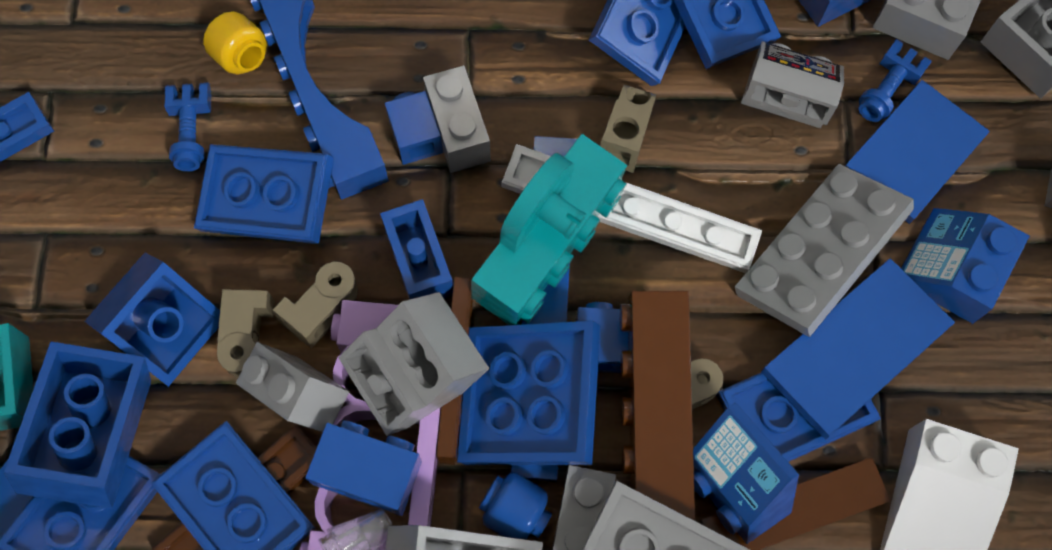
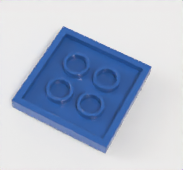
M595 321L469 328V338L484 359L489 370L463 393L457 462L464 465H592L600 325Z

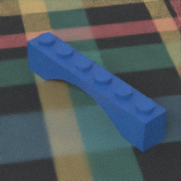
M250 0L255 12L263 9L266 20L259 23L268 45L271 46L277 43L281 54L274 56V60L283 81L291 78L295 90L289 91L288 94L297 116L306 114L310 125L304 127L303 130L312 152L320 149L322 153L329 154L334 158L329 188L336 186L342 200L389 182L385 164L369 127L349 118L333 106L316 87L307 70L305 44L308 25L315 9L313 0Z

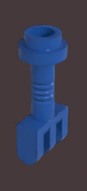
M896 39L880 62V65L890 71L877 89L871 88L863 92L859 98L858 109L860 114L872 122H878L888 117L894 107L891 97L902 81L906 80L915 86L932 60L924 57L916 67L911 64V61L918 52L910 48L904 58L898 56L897 54L901 51L904 43Z
M210 83L199 84V97H195L193 84H183L182 99H178L176 85L165 86L164 107L169 116L179 115L178 142L170 146L169 159L178 170L194 171L204 161V148L196 143V115L211 113Z

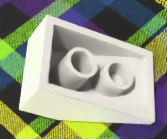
M925 419L910 428L880 550H988L1009 496L1019 448L929 419Z

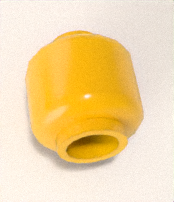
M231 11L215 17L209 23L204 33L203 45L206 53L226 72L239 75L253 71L262 64L266 54L267 40L264 33L244 14Z

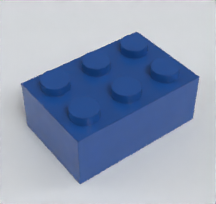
M50 342L4 470V474L16 494L113 509L151 384L145 357Z

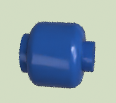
M515 472L506 475L504 479L497 475L479 506V509L484 511L483 523L487 528L502 537L526 540L530 534L539 538L552 516V513L545 509L548 502L547 492Z

